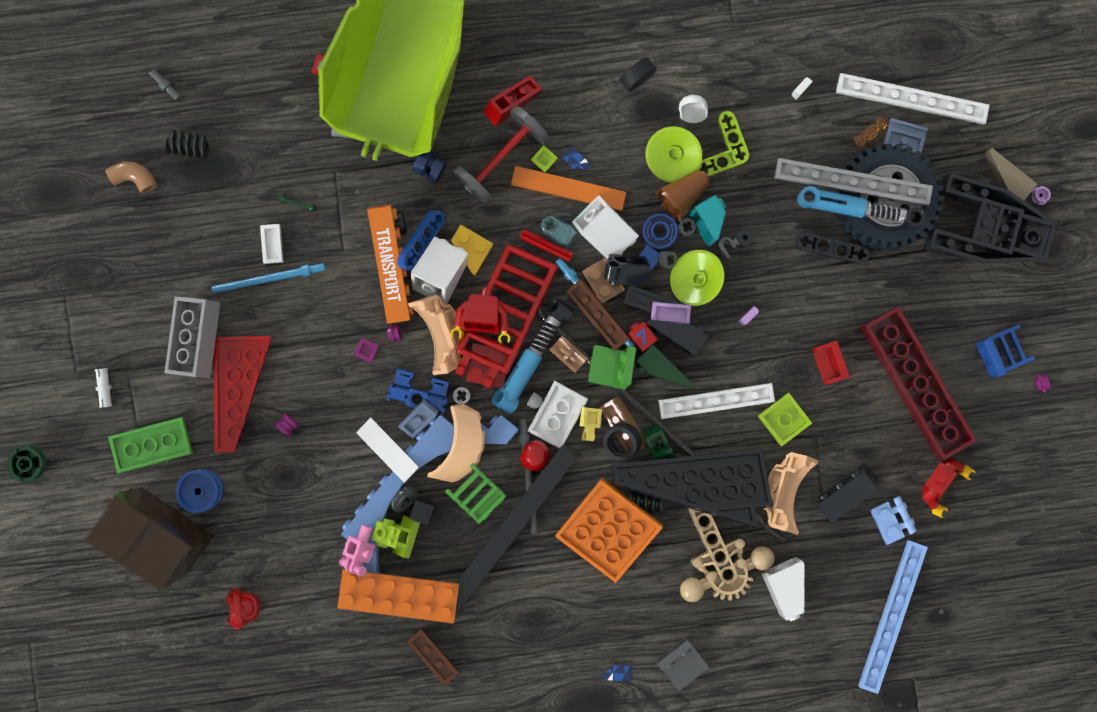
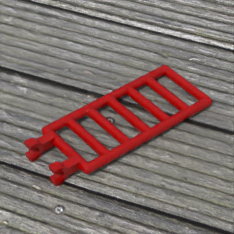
M506 245L486 288L493 291L494 287H497L533 303L527 314L498 301V303L503 305L507 313L524 320L520 331L510 326L509 330H507V334L516 337L512 348L475 331L465 330L464 336L456 349L457 353L463 355L455 370L457 375L464 377L472 359L491 368L483 383L485 388L491 390L499 372L502 374L509 373L558 270L556 264L514 245ZM513 253L549 269L545 279H541L506 263L510 254ZM502 270L541 286L537 296L535 297L498 280ZM472 338L507 354L508 357L504 366L466 349L469 339Z

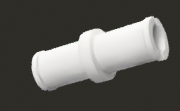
M108 368L95 369L97 387L95 388L98 391L99 408L112 406L110 395L112 387L109 385Z

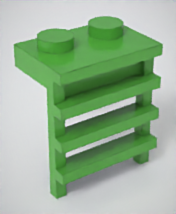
M472 463L470 467L475 472L454 493L449 489L445 492L480 524L490 515L495 507L503 502L506 495L499 486H496ZM480 476L483 480L461 501L458 496ZM488 483L491 488L469 509L466 504Z

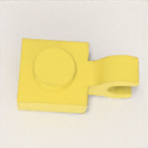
M581 408L580 426L585 427L582 433V440L594 441L595 428H600L602 409Z

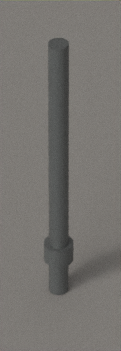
M519 419L520 435L518 437L523 453V447L530 442V434L527 431L526 419ZM524 468L527 491L533 483L532 471ZM535 512L529 520L531 534H538L537 515Z

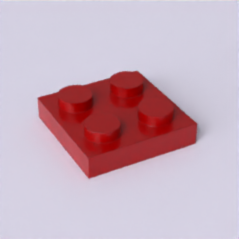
M473 343V352L504 366L508 357L507 354L489 346ZM471 359L466 381L483 384L491 368ZM499 372L493 386L503 388L506 374Z

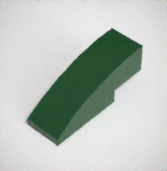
M659 424L641 432L654 460L675 458Z

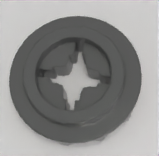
M411 485L403 487L391 501V508L397 513L409 509L416 501L418 490Z

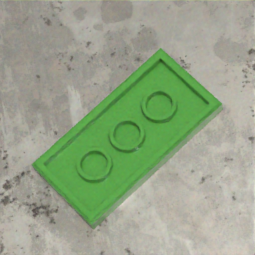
M184 417L108 436L117 474L193 454Z

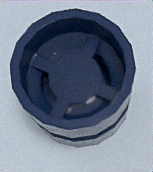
M427 152L418 155L412 171L421 176L425 174L426 179L436 184L446 169L447 161L439 157L433 158V154Z

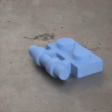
M900 496L893 499L896 506L891 507L889 502L886 501L869 509L887 545L905 537L902 532L904 528H907L909 534L916 532L915 522L913 518H910L906 510L908 507ZM895 513H900L903 519L902 522L898 523L894 515Z

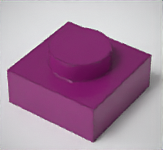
M361 338L354 356L372 363L380 346Z

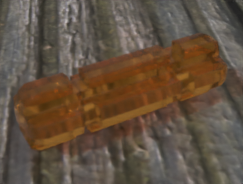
M878 118L875 124L872 123L861 132V136L858 135L854 138V143L858 147H862L866 144V140H871L888 123L884 118Z

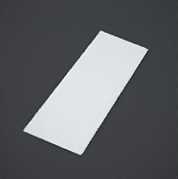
M371 417L356 432L403 482L419 468Z

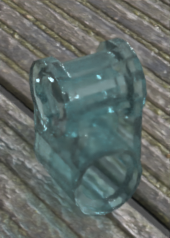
M552 216L545 217L540 226L543 234L566 248L570 247L578 233L572 226ZM549 222H552V223H553V225H552L553 228H550L549 230H547V229H546V227H547L546 224H549Z

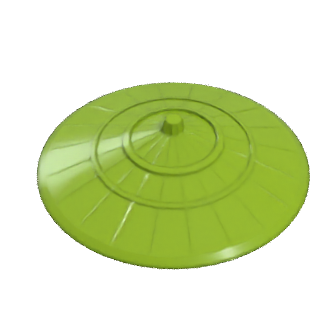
M671 126L660 129L650 138L646 147L645 154L648 167L656 177L666 182L672 183L698 170L702 162V148L698 139L690 131L681 127Z
M693 250L682 255L672 268L670 275V285L675 297L682 303L691 306H700L712 301L718 295L724 283V269L721 261L716 255L706 250Z

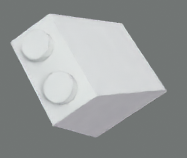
M600 195L572 221L580 234L607 259L609 254L622 255L623 251L627 247L632 246L639 236Z
M434 236L411 272L412 290L426 297L437 294L447 304L468 263V253L460 247L456 248L450 245L445 239H439Z
M794 557L761 572L779 615L789 621L800 618V614L804 613V563L802 560Z

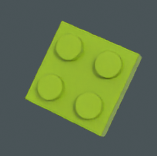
M790 393L785 394L758 415L759 419L781 447L812 424Z

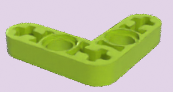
M730 111L721 113L718 118V126L728 151L702 160L698 169L700 171L703 164L705 167L712 164L710 161L713 160L714 168L712 167L707 171L709 177L743 165L749 159V151L735 115ZM724 116H726L727 119L731 118V121L729 122L730 128L734 126L735 129H731L728 132H725V130L728 129L727 123L722 122ZM735 133L739 138L738 142L731 143L728 140V135ZM739 144L742 145L738 148L739 152L745 154L742 161L740 158L736 159L735 157L738 154L737 149L732 150L733 147H737ZM723 157L727 160L728 164L726 167H719L717 160Z

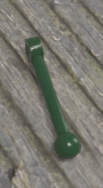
M283 195L277 197L280 203L287 202L309 209L311 212L316 209L313 204L300 203L287 199Z

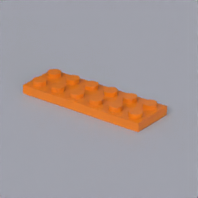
M343 569L338 609L454 623L459 583L367 571L364 576H359Z

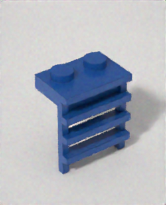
M1020 324L975 343L991 378L1001 377L1007 371L1035 359L1034 356L1026 358L1014 330L1021 328ZM1007 333L1019 356L1020 361L1017 363L1005 340L1004 335ZM996 338L999 339L1010 364L1008 367L1004 366L993 341Z

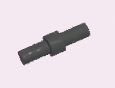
M155 69L150 71L149 75L159 84L158 87L163 92H167L175 101L181 98V95L172 87V83L167 78L164 79Z

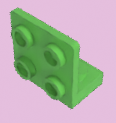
M594 345L588 382L625 390L631 385L636 347L628 346L624 351Z

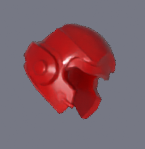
M238 587L233 588L227 594L226 602H229L230 618L227 621L232 628L241 630L246 624L255 621L261 612V603L256 595L245 592Z

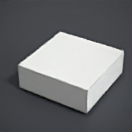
M808 77L805 78L791 96L797 100L813 81Z

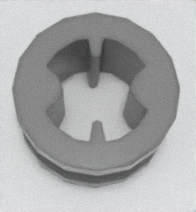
M464 387L457 388L453 393V399L458 404H466L471 397L469 390ZM461 390L462 393L463 391L467 393L465 401L457 399L459 396L458 391Z

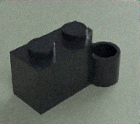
M609 254L603 277L615 286H645L651 266L645 256Z

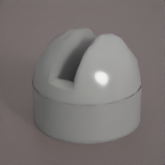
M533 392L526 405L534 409L539 408L542 405V398L539 394Z

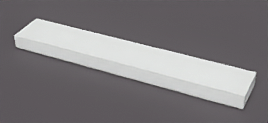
M772 383L658 400L661 419L775 402Z

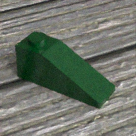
M651 345L636 361L638 364L636 366L637 369L644 375L647 373L648 375L687 388L694 386L654 345Z

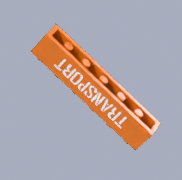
M392 204L368 207L367 211L387 324L408 321L411 318V314H414V311L408 304V296L411 294L409 284H405L404 277H407V270L400 269L397 263L398 256L403 250V247H399L398 239H401L400 228L395 226V220H398L397 210L392 208Z

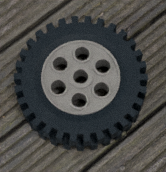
M892 143L885 144L883 147L877 145L872 149L865 150L846 165L847 167L843 170L892 178V175L896 174L900 180L933 186L929 206L897 200L889 201L885 198L872 196L875 199L876 205L897 207V209L900 206L909 209L914 207L923 209L926 213V221L915 229H908L904 225L894 222V220L878 219V217L873 218V216H863V218L835 213V215H840L841 219L838 222L840 225H845L846 228L843 231L846 234L850 232L852 234L850 238L853 241L858 239L860 240V245H869V249L872 250L879 248V251H886L888 249L892 251L917 242L933 229L934 226L932 224L938 221L939 216L937 214L942 212L943 206H939V203L944 201V196H940L939 193L944 191L943 185L938 186L937 183L942 180L940 175L934 176L933 174L937 170L936 167L933 165L929 168L927 164L930 160L927 157L922 160L920 158L921 152L916 151L912 153L913 148L909 146L902 149V144H896L894 147H892ZM834 189V193L864 199H867L869 196ZM911 214V221L917 223V216L915 214Z

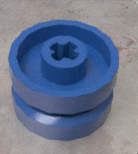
M208 469L193 470L184 474L176 486L178 503L184 510L192 513H202L215 508L224 496L222 479L215 472Z

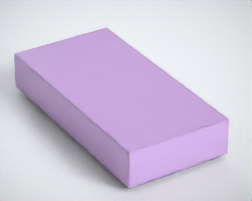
M652 302L651 320L689 325L691 305Z

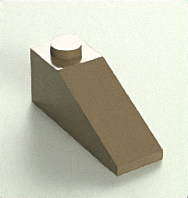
M993 148L985 152L984 156L998 186L1009 190L1022 200H1025L1037 183Z

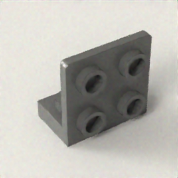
M686 636L655 659L656 664L664 671L678 691L709 668Z

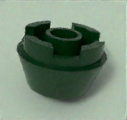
M26 444L17 447L10 453L7 459L9 474L15 480L22 483H32L40 479L47 466L44 453L34 445Z

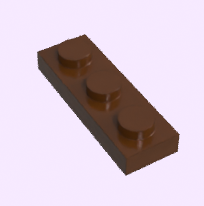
M422 628L407 640L410 647L444 686L459 674V670Z

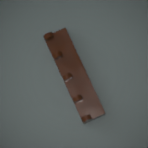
M580 279L566 291L614 350L631 338L583 279Z

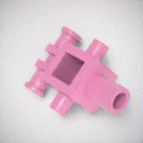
M361 525L357 538L349 536L342 554L346 557H342L339 562L347 571L359 576L366 574L367 569L362 565L363 563L369 564L373 556L375 545L368 542L373 528Z

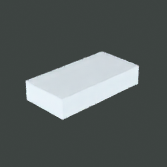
M260 225L263 264L284 263L281 225Z

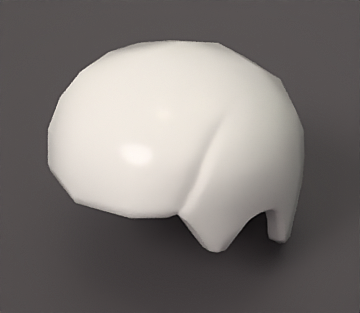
M698 95L684 97L679 104L680 118L688 123H699L705 120L708 113L706 100Z

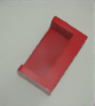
M837 341L812 348L824 385L850 377Z

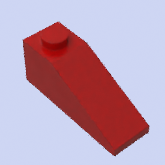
M528 76L490 99L483 113L496 127L512 116L510 110L515 105L522 108L539 94L542 88L531 76Z

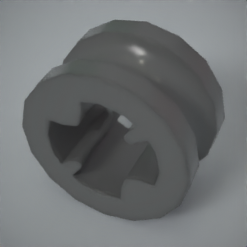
M689 218L683 219L678 226V231L683 236L692 235L696 229L695 222ZM687 222L690 223V228L692 229V231L689 232L688 230L687 232H684V227L682 226L683 223H685V225L687 224Z
M662 251L659 254L658 263L663 268L671 269L677 263V256L672 251Z

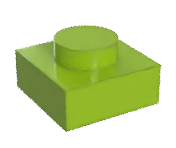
M543 145L531 161L546 173L558 160V157Z

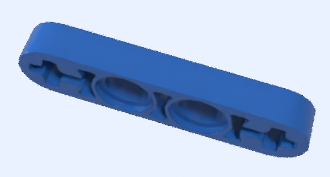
M432 210L424 217L398 256L397 263L400 269L412 270L445 222L442 211ZM425 228L428 230L427 238L424 236ZM416 242L419 245V249L417 252L414 248Z

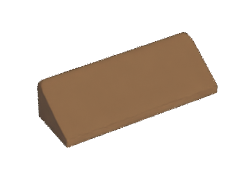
M619 396L599 407V409H602V414L610 427L618 423L633 425L641 435V449L647 446L639 427ZM616 432L615 435L625 451H630L632 448L630 437L625 432Z

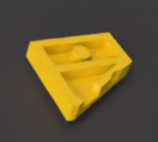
M461 224L451 240L454 247H460L468 253L467 266L471 273L476 276L494 244Z

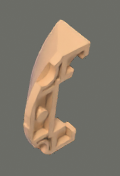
M437 294L408 303L409 307L413 308L424 319L431 332L435 351L433 375L446 374L455 370L461 361V354L456 351L461 339H459L460 333L458 330L455 332L454 338L451 336V330L456 327L454 325L456 312L450 304L444 303Z
M465 404L451 406L450 410L454 420L453 444L446 460L441 465H438L436 470L428 473L427 476L430 478L448 482L459 481L473 471L470 467L472 463L477 466L480 461L485 444V431H482L480 423L482 418L478 411Z
M791 452L786 455V459L780 464H776L772 469L768 482L773 506L764 508L767 511L770 527L798 535L799 531L794 518L796 492L805 475L818 464L819 460Z

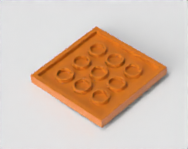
M601 478L558 530L555 537L616 583L663 528V524Z

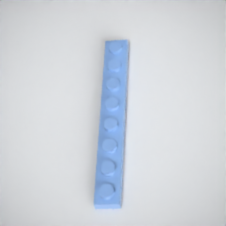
M907 540L858 687L876 694L879 693L928 548L926 546Z

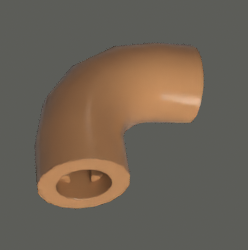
M124 161L105 169L109 180L115 186L129 180L136 184L141 194L150 192L158 186L148 169L136 162Z

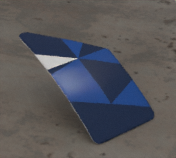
M572 146L561 155L573 169L593 168Z
M614 665L600 679L631 682L632 666Z

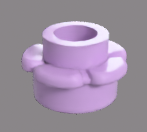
M1040 186L1033 189L1031 198L1034 203L1044 205L1050 199L1051 193L1048 188Z

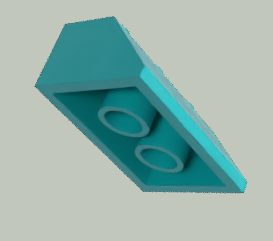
M716 195L697 205L689 214L708 248L719 239L725 216L724 209L726 206L721 198L718 199Z

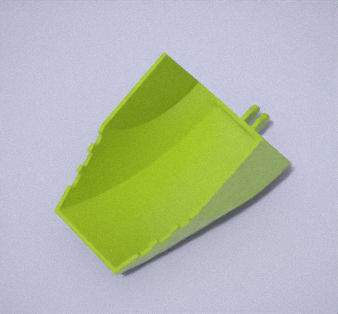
M357 0V4L347 10L319 67L320 117L338 134L365 142L361 156H367L371 144L376 146L372 155V160L375 161L378 160L383 148L409 157L431 151L446 109L456 71L461 42L464 0Z

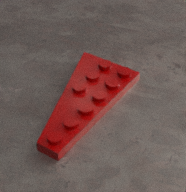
M272 336L216 337L215 452H236Z

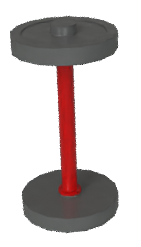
M516 105L510 110V113L522 128L476 177H472L459 165L453 170L454 174L465 185L464 188L471 195L474 193L487 205L493 198L481 185V182L528 133L543 145L550 140V137L539 125V122Z

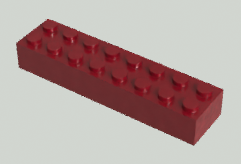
M899 306L860 326L936 459L945 460L975 443L977 440Z

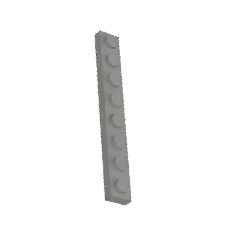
M782 158L777 160L774 177L780 180L924 206L930 205L933 186Z

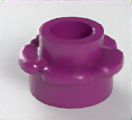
M390 324V328H387L389 340L392 339L393 342L402 339L399 325Z
M1037 375L1034 385L1037 391L1041 390L1045 393L1046 390L1051 388L1050 382L1046 375Z

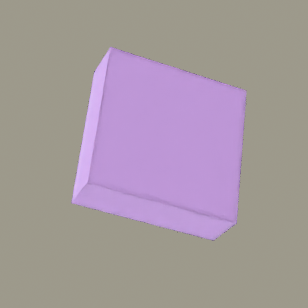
M755 306L752 307L738 321L742 325H746L759 313V310Z

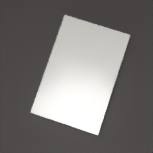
M554 381L528 432L560 449L569 436L581 413V408L585 406L588 398Z

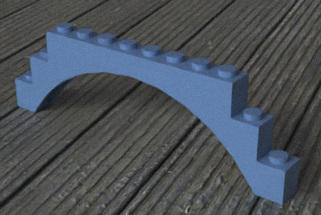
M443 415L435 416L428 423L430 428L426 432L423 430L417 436L418 442L415 446L410 445L405 451L407 456L419 468L437 456L451 450L454 439V424ZM495 415L489 422L491 426L489 429L481 423L482 431H485V444H507L519 430L502 415L499 417ZM394 472L390 476L385 475L379 482L380 488L377 491L373 490L367 496L369 501L365 506L361 504L354 512L356 514L355 518L352 521L349 519L342 526L344 531L341 535L347 540L349 536L357 538L361 525L373 528L368 541L375 545L373 556L369 564L363 563L362 565L367 569V572L380 573L379 546L376 545V541L371 539L377 521H383L386 517L391 501L405 483Z

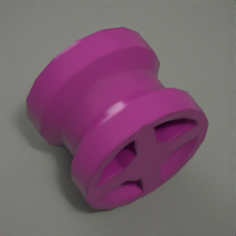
M285 413L282 416V420L278 421L275 426L283 434L290 437L292 430L298 428L299 424L290 415Z

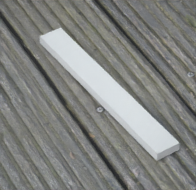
M843 73L839 75L836 89L838 94L979 124H986L990 106L989 104Z

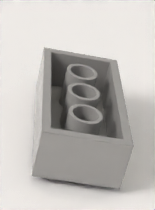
M175 297L165 373L210 379L220 302Z

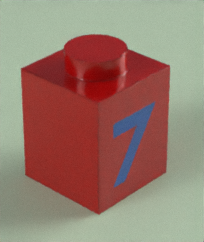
M637 321L629 328L631 332L628 335L641 352L658 340L645 322L639 324Z

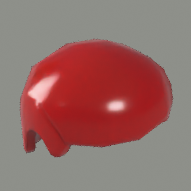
M534 440L523 447L524 450L520 456V461L528 471H538L548 464L550 452L548 446L543 442Z

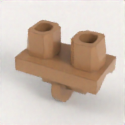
M563 336L550 348V351L574 373L588 359Z

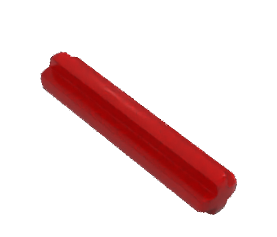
M523 229L520 234V239L567 262H570L573 256V252L526 229Z

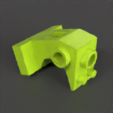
M404 515L401 524H395V521L384 518L383 521H377L371 540L376 541L377 546L383 548L392 547L393 553L409 559L420 522L411 520L409 516Z

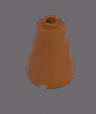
M696 170L659 189L656 192L657 199L661 197L663 200L661 205L674 219L679 217L678 221H681L708 187L709 176L704 171Z

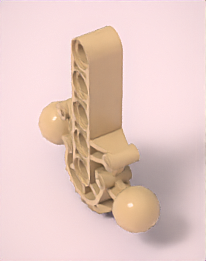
M688 508L706 549V552L693 557L691 564L700 572H703L705 578L701 580L687 578L680 586L681 596L688 602H697L704 595V591L710 588L715 590L713 593L715 598L720 594L721 600H724L727 595L728 600L731 601L732 594L738 599L740 598L739 591L745 595L746 592L743 588L750 589L751 587L747 584V580L753 581L752 577H748V571L754 568L761 571L768 570L774 563V553L768 547L759 546L752 551L750 558L742 559L743 547L745 546V542L742 539L735 538L724 543L712 515ZM705 515L708 518V523L705 526H701L699 519ZM714 533L716 540L714 543L709 544L707 536ZM722 551L724 558L721 561H716L715 554ZM737 553V558L732 562L730 557ZM713 565L715 571H708L706 566ZM726 569H730L732 572L729 579L723 578V572Z

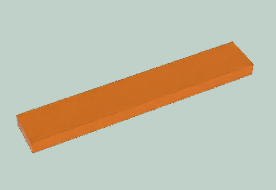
M515 166L511 182L512 186L588 204L600 195L614 210L622 211L626 192L518 166Z

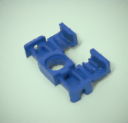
M398 368L394 383L389 386L388 401L391 398L406 402V406L416 408L419 404L413 402L412 396L420 394L436 410L441 411V414L445 412L448 398L445 397L443 399V397L446 396L450 381L433 377L431 381L433 387L429 392L414 388L409 389L411 387L409 384L410 378H413L415 372Z

